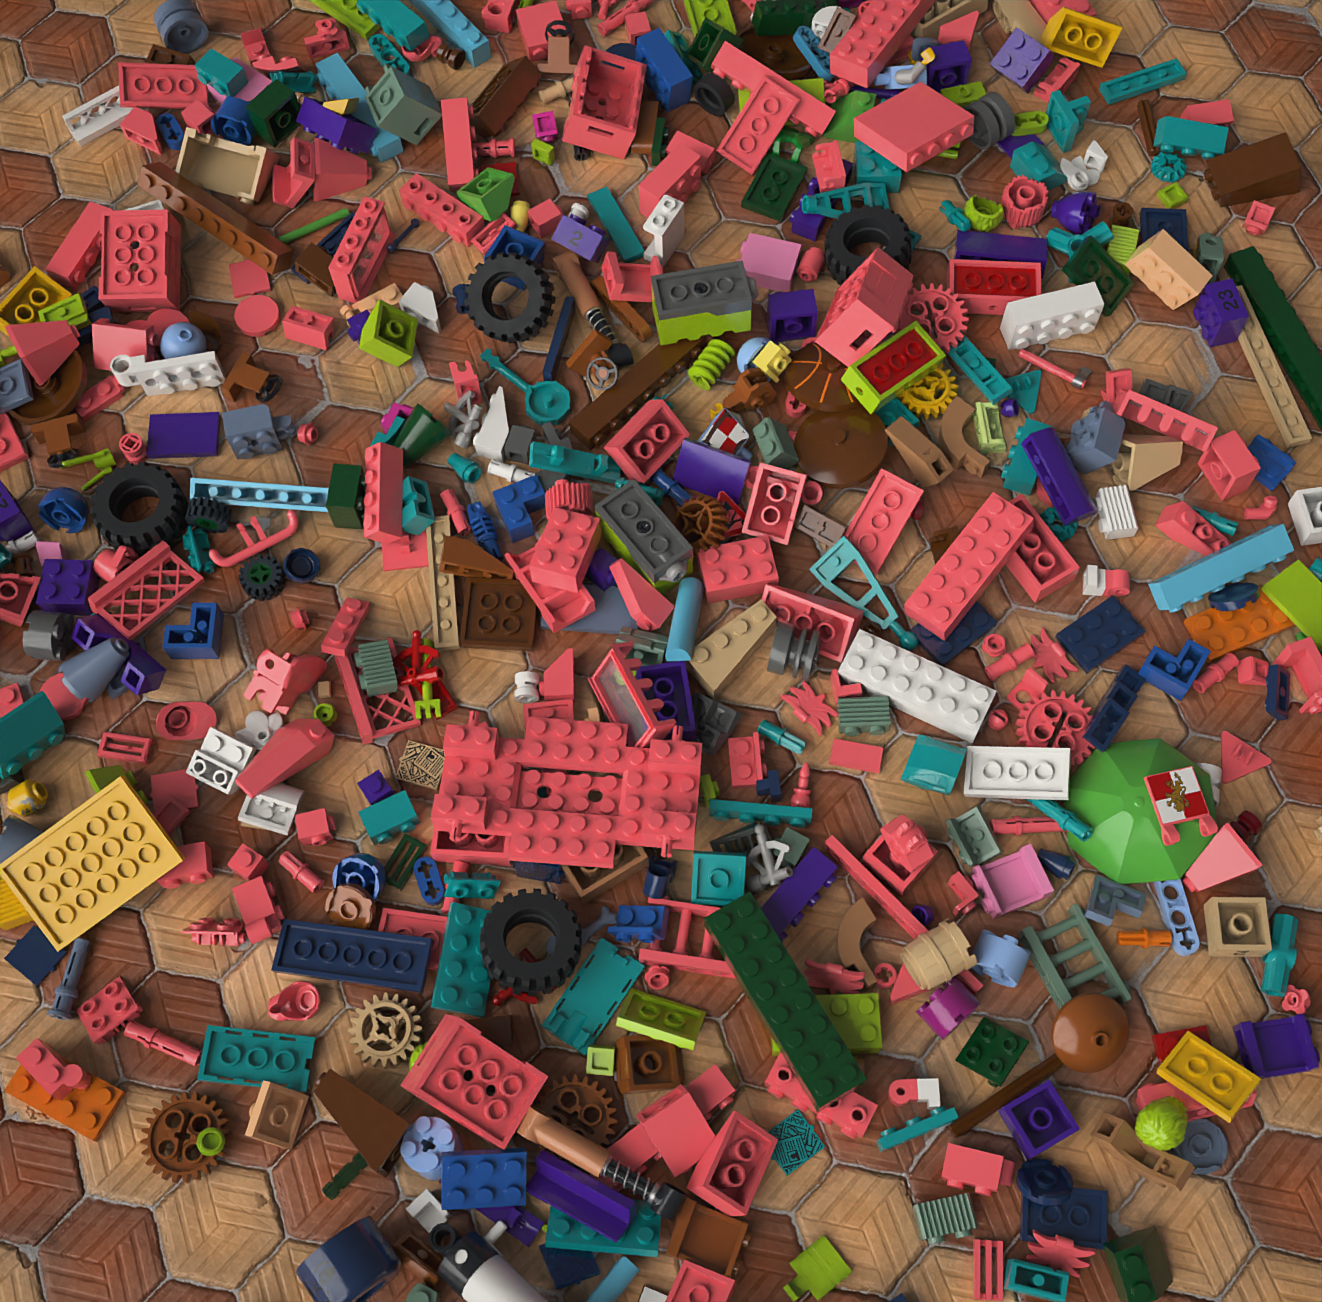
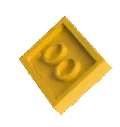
M1189 1031L1186 1032L1157 1070L1159 1076L1229 1123L1261 1081L1260 1077Z

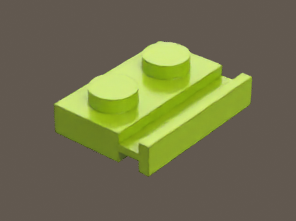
M79 293L38 311L41 322L66 320L69 325L74 324L77 330L92 324L88 318L89 314L84 299Z

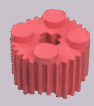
M1018 175L1017 178L1013 177L1012 183L1009 182L1006 185L1001 204L1004 209L1003 219H1007L1006 222H1008L1010 227L1018 229L1024 226L1025 228L1027 225L1030 227L1031 224L1035 225V223L1040 222L1048 200V190L1045 183H1037V180L1033 181L1032 178L1028 180V177L1024 175L1020 177Z
M561 479L557 480L555 486L546 491L545 506L547 520H549L554 507L594 517L593 494L590 484H574L573 482L569 484L568 480Z

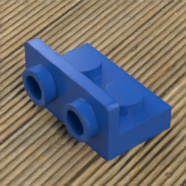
M1259 434L1247 447L1252 456L1258 459L1259 466L1261 467L1255 479L1270 491H1273L1287 477L1296 464L1289 454L1282 452L1270 440Z
M619 905L616 927L609 926L608 933L616 936L617 941L626 943L631 942L632 939H638L644 943H654L655 939L665 940L669 908L665 906Z

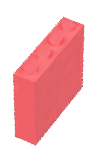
M922 82L911 86L854 118V137L905 172L912 170L972 136L974 131L973 114Z

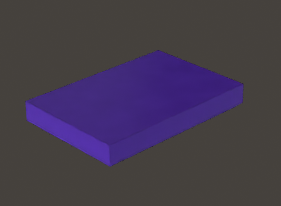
M220 413L150 414L146 452L148 459L218 456Z
M684 438L672 480H677L679 485L714 498L718 497L719 492L724 491L738 505L752 461L695 440Z

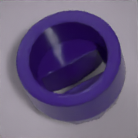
M1016 398L1007 399L1001 403L1000 407L1002 409H1000V412L1003 416H1018L1019 405Z
M928 905L915 906L911 912L923 926L929 925L935 917L934 910Z

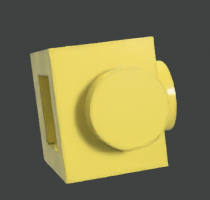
M769 341L752 362L766 376L778 383L780 380L778 376L792 361L788 356L791 351L781 343L777 346L772 341Z

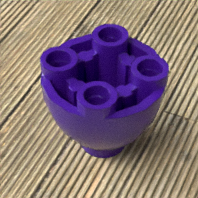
M1076 192L1064 197L1060 201L1055 200L1051 208V217L1056 218L1063 228L1075 235L1084 234L1093 228L1094 219L1100 215L1101 206L1097 204L1096 192Z

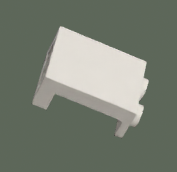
M665 194L644 223L643 229L654 235V239L644 252L645 260L651 262L653 256H658L660 265L665 266L685 236L684 202Z

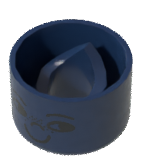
M367 1216L349 1225L321 1245L301 1263L296 1270V1275L314 1302H366L399 1273L401 1260L372 1216Z

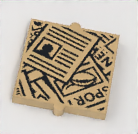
M408 740L403 757L399 758L400 765L395 779L438 790L445 760L444 750Z

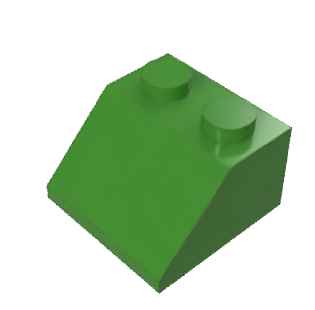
M855 90L838 98L831 105V108L836 112L826 127L823 137L851 143L860 141L854 137V118L875 107L877 94Z
M488 167L456 193L463 204L483 216V219L492 222L499 219L501 214L508 209L515 177L512 173Z

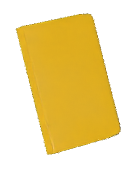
M360 98L324 102L323 106L341 115L355 113Z

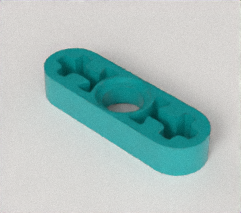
M375 34L369 38L370 51L382 66L386 63L395 69L398 66L401 72L411 76L409 64L384 35ZM390 55L395 57L392 61L384 60Z

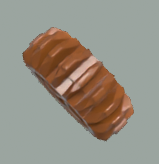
M699 494L698 496L691 495L690 500L683 499V506L677 505V513H672L674 519L671 523L693 547V559H698L697 556L700 548L705 552L711 546L718 548L721 540H727L724 532L729 531L725 525L730 520L726 517L728 512L723 508L724 505L714 497Z

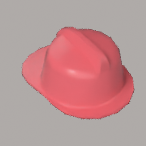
M175 701L161 709L157 715L156 728L159 734L167 740L201 739L206 737L210 727L216 726V713L211 706L204 702Z

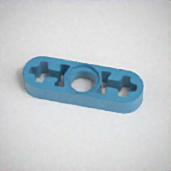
M799 26L793 35V41L816 74L823 78V80L831 81L835 75L830 73V55L818 48L820 41L809 27Z

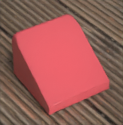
M1253 656L1239 660L1237 666L1238 683L1267 686L1266 677L1268 676L1269 662Z

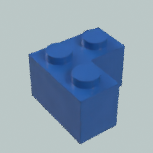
M537 475L493 491L496 508L512 543L535 535L529 514L546 508L545 492Z
M192 603L190 625H165L163 649L170 659H219L224 613L217 603Z
M1190 639L1186 641L1177 657L1154 646L1138 674L1145 678L1147 683L1181 701L1190 689L1211 651Z

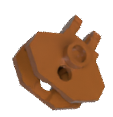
M759 367L750 368L740 374L736 384L732 386L735 391L722 401L723 407L736 414L746 408L750 411L763 408L774 401L777 392L767 382L768 377Z

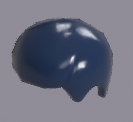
M294 549L285 557V574L293 582L299 584L310 583L320 572V559L309 549Z

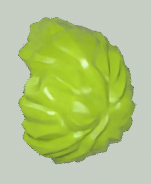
M975 194L966 201L964 215L970 220L972 228L988 233L1002 222L1004 209L1001 203L997 205L995 201L987 200L985 197L977 198L978 196Z
M1173 1096L1152 1100L1150 1104L1146 1105L1138 1113L1134 1127L1136 1135L1144 1144L1160 1151H1167L1178 1147L1185 1139L1184 1135L1188 1124L1187 1108Z

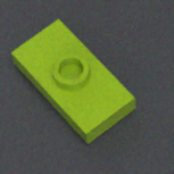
M981 81L940 90L941 95L962 108L973 101H977L986 94Z

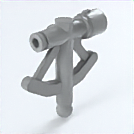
M470 390L459 399L455 406L450 402L444 404L445 411L451 414L448 430L451 432L450 437L454 438L458 432L454 443L467 449L471 440L472 430L477 429L480 425L478 418L483 407L474 404L472 408V398L475 393ZM466 403H467L468 415H467L465 412L462 411V409L464 408V406H465ZM458 420L464 423L456 427Z
M758 824L754 830L757 834L756 837L759 845L754 847L746 858V866L753 865L761 873L747 879V887L751 892L763 891L768 884L770 886L778 885L780 880L793 875V871L789 866L780 869L786 852H791L792 846L779 840L768 841L767 835L764 832V826ZM772 848L781 850L776 864L771 852ZM760 854L762 855L765 867L756 861Z

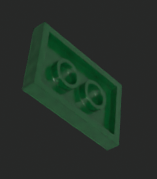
M767 153L741 201V207L781 222L807 174L808 167Z
M1091 235L1085 237L1061 269L1076 286L1091 282L1096 283L1104 302L1101 313L1105 317L1112 315L1135 283Z

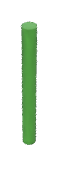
M347 208L341 209L277 239L287 244L350 215Z

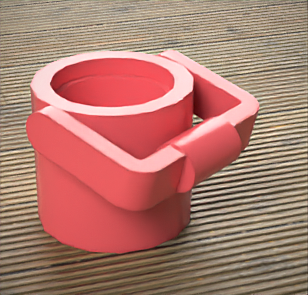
M120 545L117 551L106 549L96 558L93 566L94 573L109 582L138 560L140 556L133 548Z

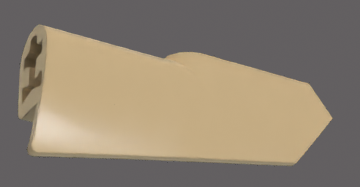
M1029 0L993 1L994 14L1006 34L1013 33L1017 27L1042 44L1040 38L1047 24Z

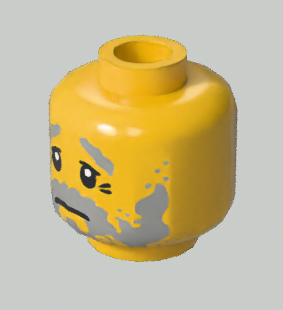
M25 780L9 790L7 806L11 812L17 813L22 817H28L46 805V799L48 798L47 790L39 781Z

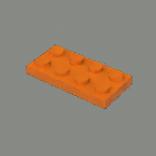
M1262 587L1258 588L1260 593L1259 599L1254 603L1251 600L1245 602L1246 606L1244 608L1232 611L1216 610V607L1213 609L1209 608L1186 618L1183 622L1193 640L1211 651L1206 659L1207 663L1218 660L1227 653L1237 652L1291 629L1295 624L1261 590Z
M61 1057L68 1065L73 1064L72 1062ZM20 1064L4 1090L95 1142L99 1139L126 1094L123 1090L86 1071L91 1076V1082L88 1087L84 1089L76 1087L63 1100H59L50 1096L22 1064Z

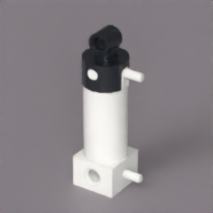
M501 1220L494 1225L485 1237L479 1231H473L462 1238L461 1234L448 1223L437 1224L430 1231L428 1238L430 1246L444 1257L439 1266L438 1274L462 1299H465L467 1302H548L493 1246L495 1241L507 1229V1226ZM451 1234L449 1244L441 1247L443 1237Z

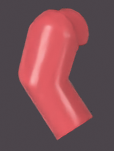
M1269 495L1264 498V502L1258 508H1245V520L1269 519L1277 510V498Z

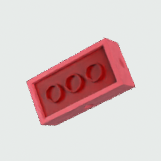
M949 259L946 273V290L951 288V296L959 294L957 302L964 300V306L961 309H968L967 314L1004 315L1008 302L1041 295V263Z

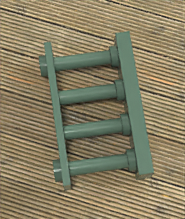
M1077 903L1072 905L1067 911L1070 916L1069 918L1041 932L1034 931L1032 926H1028L1017 935L1023 947L1031 952L1030 960L1058 1010L1072 999L1070 995L1071 989L1101 974L1105 976L1111 988L1100 994H1104L1111 999L1117 998L1121 1006L1132 999L1128 983L1124 979L1121 980L1089 925L1090 919L1084 917L1085 910L1083 908L1080 909ZM1076 926L1083 941L1053 956L1051 954L1047 955L1043 947L1044 942ZM1090 950L1097 963L1096 965L1066 980L1060 978L1056 970L1057 965Z

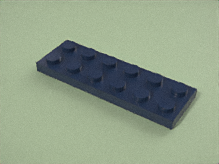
M284 919L271 971L424 993L434 940L432 938Z

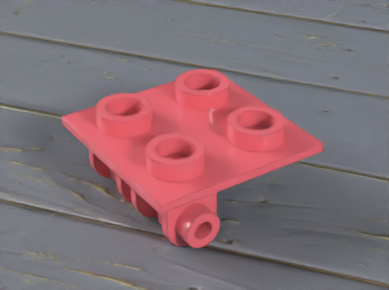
M199 918L197 922L190 923L189 927L181 931V933L192 934V942H196L197 945H217L218 938L220 945H225L226 942V945L240 946L241 943L246 942V933H242L245 923H240V919L237 918L224 919V922H214V918Z
M120 976L76 1009L92 1041L98 1045L102 1042H108L116 1034L115 1031L117 1033L121 1032L118 1027L119 1024L126 1028L125 1020L129 1023L131 1020L139 1018L141 1016L140 1013L143 1011L140 1004L133 999Z

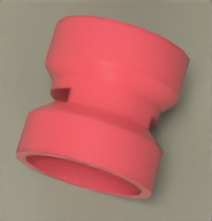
M128 433L120 439L119 447L127 461L138 464V462H144L148 458L146 455L147 447L138 434Z

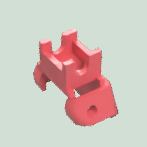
M266 648L258 657L257 670L253 673L255 676L243 696L252 701L257 692H261L258 697L263 701L261 708L272 714L276 709L284 715H288L299 694L309 692L326 672L327 664L322 658L315 655L304 654L297 656L288 652L283 657H280L273 652L274 650ZM271 660H273L274 667L272 669L269 668V662Z

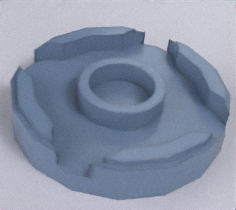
M1205 1118L1188 1122L1184 1135L1185 1139L1178 1147L1171 1149L1174 1156L1189 1161L1195 1167L1192 1172L1193 1174L1206 1175L1217 1171L1224 1163L1228 1155V1142L1223 1131L1218 1126Z

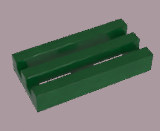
M404 834L384 867L386 882L402 891L414 871L415 862L424 855L428 846ZM407 843H412L391 878L388 877ZM418 846L419 848L417 852L413 856L412 860L410 861L400 880L396 881L399 875L401 874L402 870L406 866L407 862L409 861L410 857L412 856L413 852L415 851L416 847Z

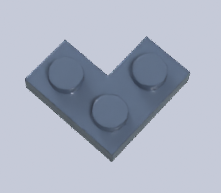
M1096 874L1084 917L1109 927L1114 919L1115 910L1140 918L1145 904L1146 893Z

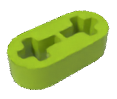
M1042 111L1013 114L1017 125L1015 124L1014 133L1011 135L1023 136L1044 132L1049 121L1048 115Z

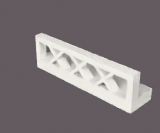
M118 85L62 117L70 133L81 147L120 126V123L133 108L120 107ZM113 97H118L117 101L109 103ZM100 107L97 112L91 113L93 108ZM140 108V109H142V110H149V109H151V108ZM81 117L79 122L71 124V120Z

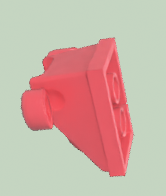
M760 462L759 466H751L745 485L753 489L742 533L756 537L768 535L771 541L789 545L800 501L802 500L808 505L819 503L824 496L823 487L815 481L806 482L807 474Z

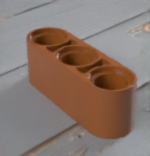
M641 99L636 135L631 143L632 154L651 155L656 118L659 117L660 101Z

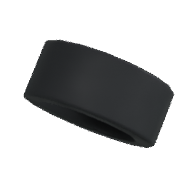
M706 73L693 88L694 96L699 105L714 116H722L734 104L735 97L730 85L714 73Z

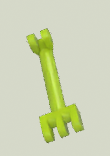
M422 639V645L435 649L433 641ZM422 654V665L429 657L428 654ZM422 682L423 700L415 701L416 719H422V710L424 709L426 719L432 718L431 709L434 708L436 718L442 717L440 699H433L432 683Z

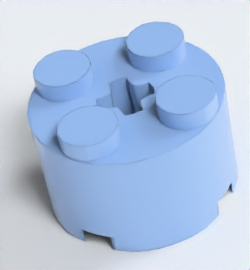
M983 929L971 954H975L977 959V965L972 967L971 970L980 976H983L985 973L992 977V982L1013 988L1020 982L1031 952L1017 946L1019 941L1014 937L1003 935V938H1000L993 932Z
M422 1116L412 1124L413 1128L411 1131L407 1130L400 1152L410 1168L422 1177L435 1181L441 1178L442 1152L464 1151L463 1142L460 1134L443 1119Z

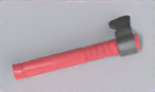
M1023 348L1018 354V357L1065 379L1078 389L1084 388L1087 377L1093 372L1088 368L1080 367L1079 371L1081 373L1075 375Z

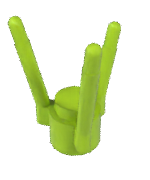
M106 448L94 454L63 461L62 465L64 467H60V469L93 460L97 469L102 468L103 471L81 487V490L85 491L102 477L113 472L111 467L116 465L109 448Z

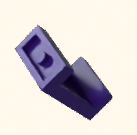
M1303 1013L1293 1017L1251 1023V1021L1242 1022L1233 1027L1242 1064L1247 1070L1261 1079L1311 1072L1319 1068L1320 1055L1317 1048L1313 1046L1311 1040L1312 1028Z

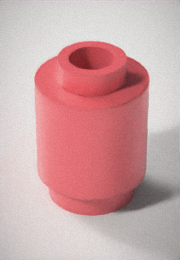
M811 247L804 253L797 268V274L802 280L809 282L817 279L825 263L824 252L819 248Z

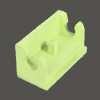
M976 402L973 421L979 453L1005 452L1006 443L1005 439H1003L999 409H996L999 408L998 403L993 405L991 402Z

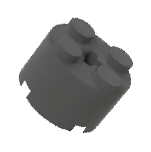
M34 610L29 614L26 623H30L28 631H23V648L26 655L32 656L31 658L64 661L69 651L74 650L77 644L71 638L74 616L62 612Z

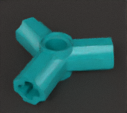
M1102 221L1082 235H1073L1054 227L1050 229L1046 239L1047 247L1068 255L1070 259L1075 249L1079 247L1085 237L1091 235L1103 246L1114 239V236L1107 224Z

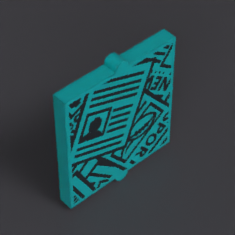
M798 1109L768 1131L769 1134L778 1139L771 1159L776 1160L786 1176L825 1148V1145L814 1132V1126L808 1124Z

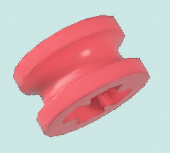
M882 963L877 965L873 971L877 979L876 987L888 989L894 985L897 973L892 965ZM881 970H886V974L888 972L891 974L887 983H883V979L879 980L877 977L880 975Z

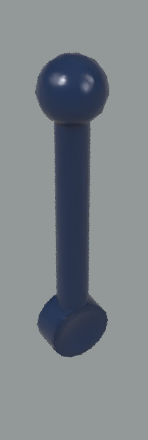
M412 219L411 225L394 243L388 245L387 249L390 252L396 250V246L413 228L420 226L418 219Z

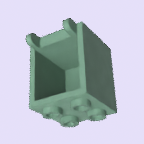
M386 63L383 66L385 74L372 88L368 85L365 88L367 93L365 100L379 128L417 145L435 123L439 121L442 111L430 86Z

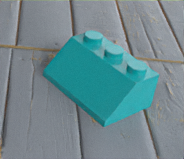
M40 691L0 718V777L2 779L17 773L22 766L31 760H36L44 751L51 746L58 745L65 738L64 723L43 691Z

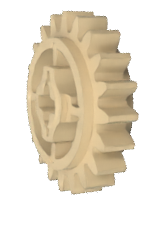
M385 992L383 1000L380 1001L375 994L373 995V1004L364 1000L365 1010L355 1009L360 1015L359 1018H350V1021L356 1027L348 1029V1032L351 1035H356V1037L352 1038L349 1043L351 1045H358L354 1053L356 1055L364 1053L361 1059L364 1063L371 1059V1065L376 1068L381 1061L382 1067L387 1069L389 1061H391L398 1067V1058L401 1057L403 1060L408 1061L406 1052L410 1051L413 1053L415 1048L412 1044L422 1042L416 1036V1033L424 1031L421 1026L416 1025L422 1021V1018L419 1015L413 1016L417 1012V1008L415 1006L408 1008L410 1001L407 998L400 1003V996L398 994H395L393 999L390 1000L389 994ZM393 1010L399 1012V1014L395 1017H384L379 1012ZM372 1020L373 1028L369 1033L370 1036L366 1038V1027L369 1021ZM380 1022L388 1027L391 1039L383 1033V1027L380 1025ZM406 1022V1033L400 1042L399 1032L402 1025ZM376 1044H388L392 1049L377 1051L372 1049V1047Z

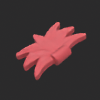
M1043 627L1040 631L1041 642L1034 635H1031V646L1035 653V656L1032 658L1036 660L1033 669L1043 667L1044 673L1051 684L1055 682L1053 674L1062 679L1068 678V675L1062 668L1071 672H1078V668L1067 660L1065 656L1067 652L1059 642L1054 643L1050 640Z
M803 681L802 686L804 690L791 687L790 691L795 697L782 694L781 699L794 708L793 714L803 723L807 722L812 725L818 736H821L822 727L820 721L830 728L831 721L828 715L836 718L838 713L830 706L822 703L825 694L815 696L811 687Z
M809 959L805 960L804 964L809 969H806L804 974L812 979L808 982V985L811 987L829 988L831 995H835L837 990L844 994H860L857 989L864 987V982L858 981L864 978V972L849 971L844 969L842 965L830 962L825 965Z
M1033 1230V1235L1040 1244L1028 1242L1029 1249L1035 1255H1027L1026 1259L1031 1263L1049 1265V1268H1053V1270L1060 1268L1065 1272H1069L1070 1275L1079 1278L1080 1272L1076 1268L1090 1266L1089 1260L1081 1257H1089L1096 1252L1094 1248L1075 1245L1072 1239L1060 1235L1049 1237L1037 1230Z

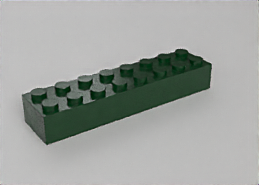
M751 892L744 894L705 917L704 927L817 1113L863 1086L867 1080L866 1076Z

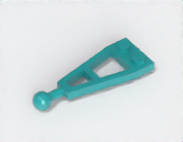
M843 536L809 569L827 589L852 607L864 611L863 615L871 621L878 623L882 629L887 630L890 627L899 637L901 648L912 651L918 646L919 639L917 635L906 631L896 621L900 615L862 553L846 536ZM855 560L873 587L859 601L833 583ZM877 595L889 613L885 620L866 607Z

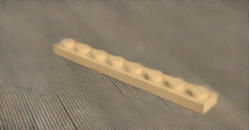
M1236 286L1249 314V318L1238 340L1287 448L1310 443L1312 436L1243 286Z

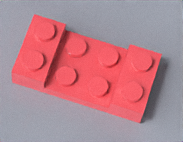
M540 536L535 547L520 555L508 552L504 554L506 565L514 570L513 575L516 580H520L540 609L543 619L552 632L556 633L596 611L595 601L583 584L579 592L575 593L532 582L529 564L541 539Z

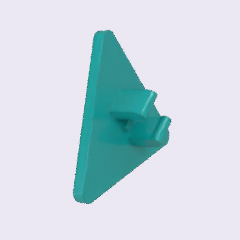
M1040 370L1005 379L1012 387V393L1006 397L1009 399L1016 398L1018 405L1029 414H1034L1042 373Z

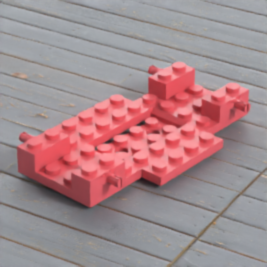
M470 711L468 725L446 724L443 742L445 760L439 794L434 796L431 819L435 831L451 832L450 840L455 841L456 837V841H460L461 833L511 836L508 852L509 861L600 868L614 867L616 844L662 848V857H666V848H668L667 858L672 857V849L694 850L702 743L682 740L684 729L682 726H679L678 735L677 725L673 726L672 739H651L650 748L626 747L628 724L527 717L525 739L499 737L498 728L479 726L481 713L475 711V714L474 711ZM536 767L617 773L619 776H623V779L615 778L611 775L595 777L585 773L568 775L562 772L542 773L537 770L522 771V769ZM541 787H549L552 791L551 795L547 798H540L537 792ZM600 791L603 794L600 801L592 802L589 800L588 795L590 792Z

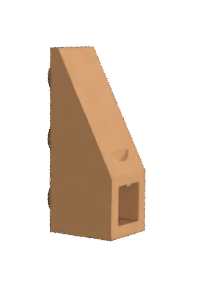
M902 416L885 429L923 488L941 482L954 470L943 452Z

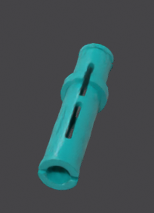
M1025 799L1055 820L1064 831L1068 830L1082 842L1087 841L1093 834L1092 827L1079 820L1077 814L1073 811H1067L1054 800Z

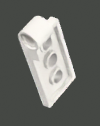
M215 351L146 362L145 355L134 357L118 355L110 363V369L120 385L125 387L141 385L147 396L172 394L177 391L195 390L196 388L207 386L215 387L223 384L226 380V374Z

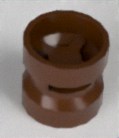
M448 41L442 42L436 53V58L439 62L447 63L454 70L461 68L466 57L464 50L454 48V45Z

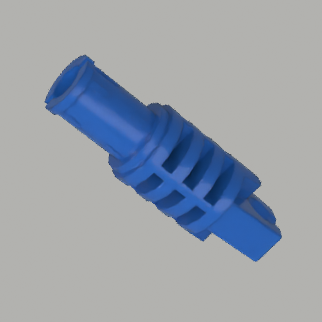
M481 502L467 505L470 526L478 545L483 547L487 553L502 561L504 557L497 545L498 536L488 513Z

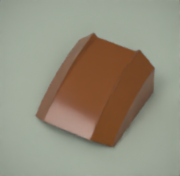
M626 1035L616 1040L617 1086L622 1095L673 1090L680 1084L683 1085L685 1076L680 1047L662 1040L652 1039L646 1035Z

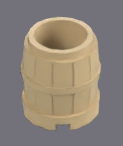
M950 918L940 922L938 927L918 935L916 939L903 947L904 951L900 953L907 971L921 990H931L945 982L947 983L964 969L969 970L977 965L975 954L969 956L967 952L970 947L968 940L954 921L950 923Z

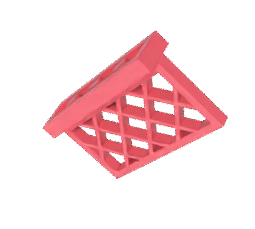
M162 540L88 597V601L94 614L101 615L131 641L205 581L200 574L170 550V546ZM171 560L177 564V570H163V566ZM176 576V584L162 585L163 577ZM180 576H191L195 579L190 584H180ZM149 577H159L158 585H145V580ZM131 591H140V599H126V595ZM144 591H158L157 599H144ZM162 591H175V596L171 599H161ZM139 605V614H125V606ZM143 605H157V610L152 614H143ZM112 606H121V614H109L107 610ZM124 620H138V625L129 631L124 627Z
M391 637L387 639L391 657L394 659L397 656V652ZM358 646L350 648L345 657L335 655V661L363 745L373 743V739L421 726L420 719H416L415 704L408 685L399 686L397 684V689L405 693L402 702L390 698L391 693L376 695V697L382 699V702L375 709L367 705L366 701L369 697L367 693L364 696L359 681V675L363 674L362 668L356 667V663L353 662L351 657L354 653L358 652ZM400 666L394 667V670L398 673L396 679L399 676H404L403 669ZM386 701L398 707L393 717L381 711ZM403 709L412 714L413 720L402 722L396 718ZM377 716L390 721L386 728L375 729L374 722Z

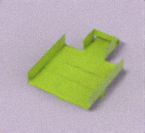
M823 1234L789 1263L798 1276L783 1287V1289L793 1302L808 1290L819 1301L850 1275L852 1271Z

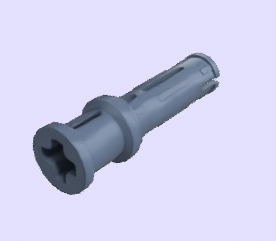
M81 938L74 940L73 949L61 985L55 988L54 993L56 997L52 1009L48 1010V1016L61 1020H71V1008L74 999H77L79 995L76 989L92 944L89 940Z

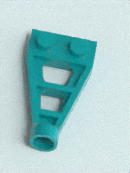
M861 183L815 194L814 196L805 195L802 199V211L804 214H820L839 219L842 213L850 212V209H852L850 198L862 196L865 205H870V207L879 205L886 210L889 208L885 183ZM842 198L844 211L832 209L830 199Z

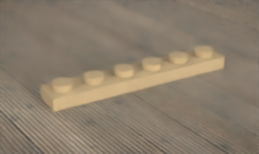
M449 515L436 516L435 521L426 528L434 648L437 651L460 649L455 576L438 572L445 536H451Z

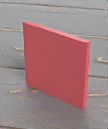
M426 529L419 535L402 531L401 539L389 544L382 543L383 570L393 571L429 567Z

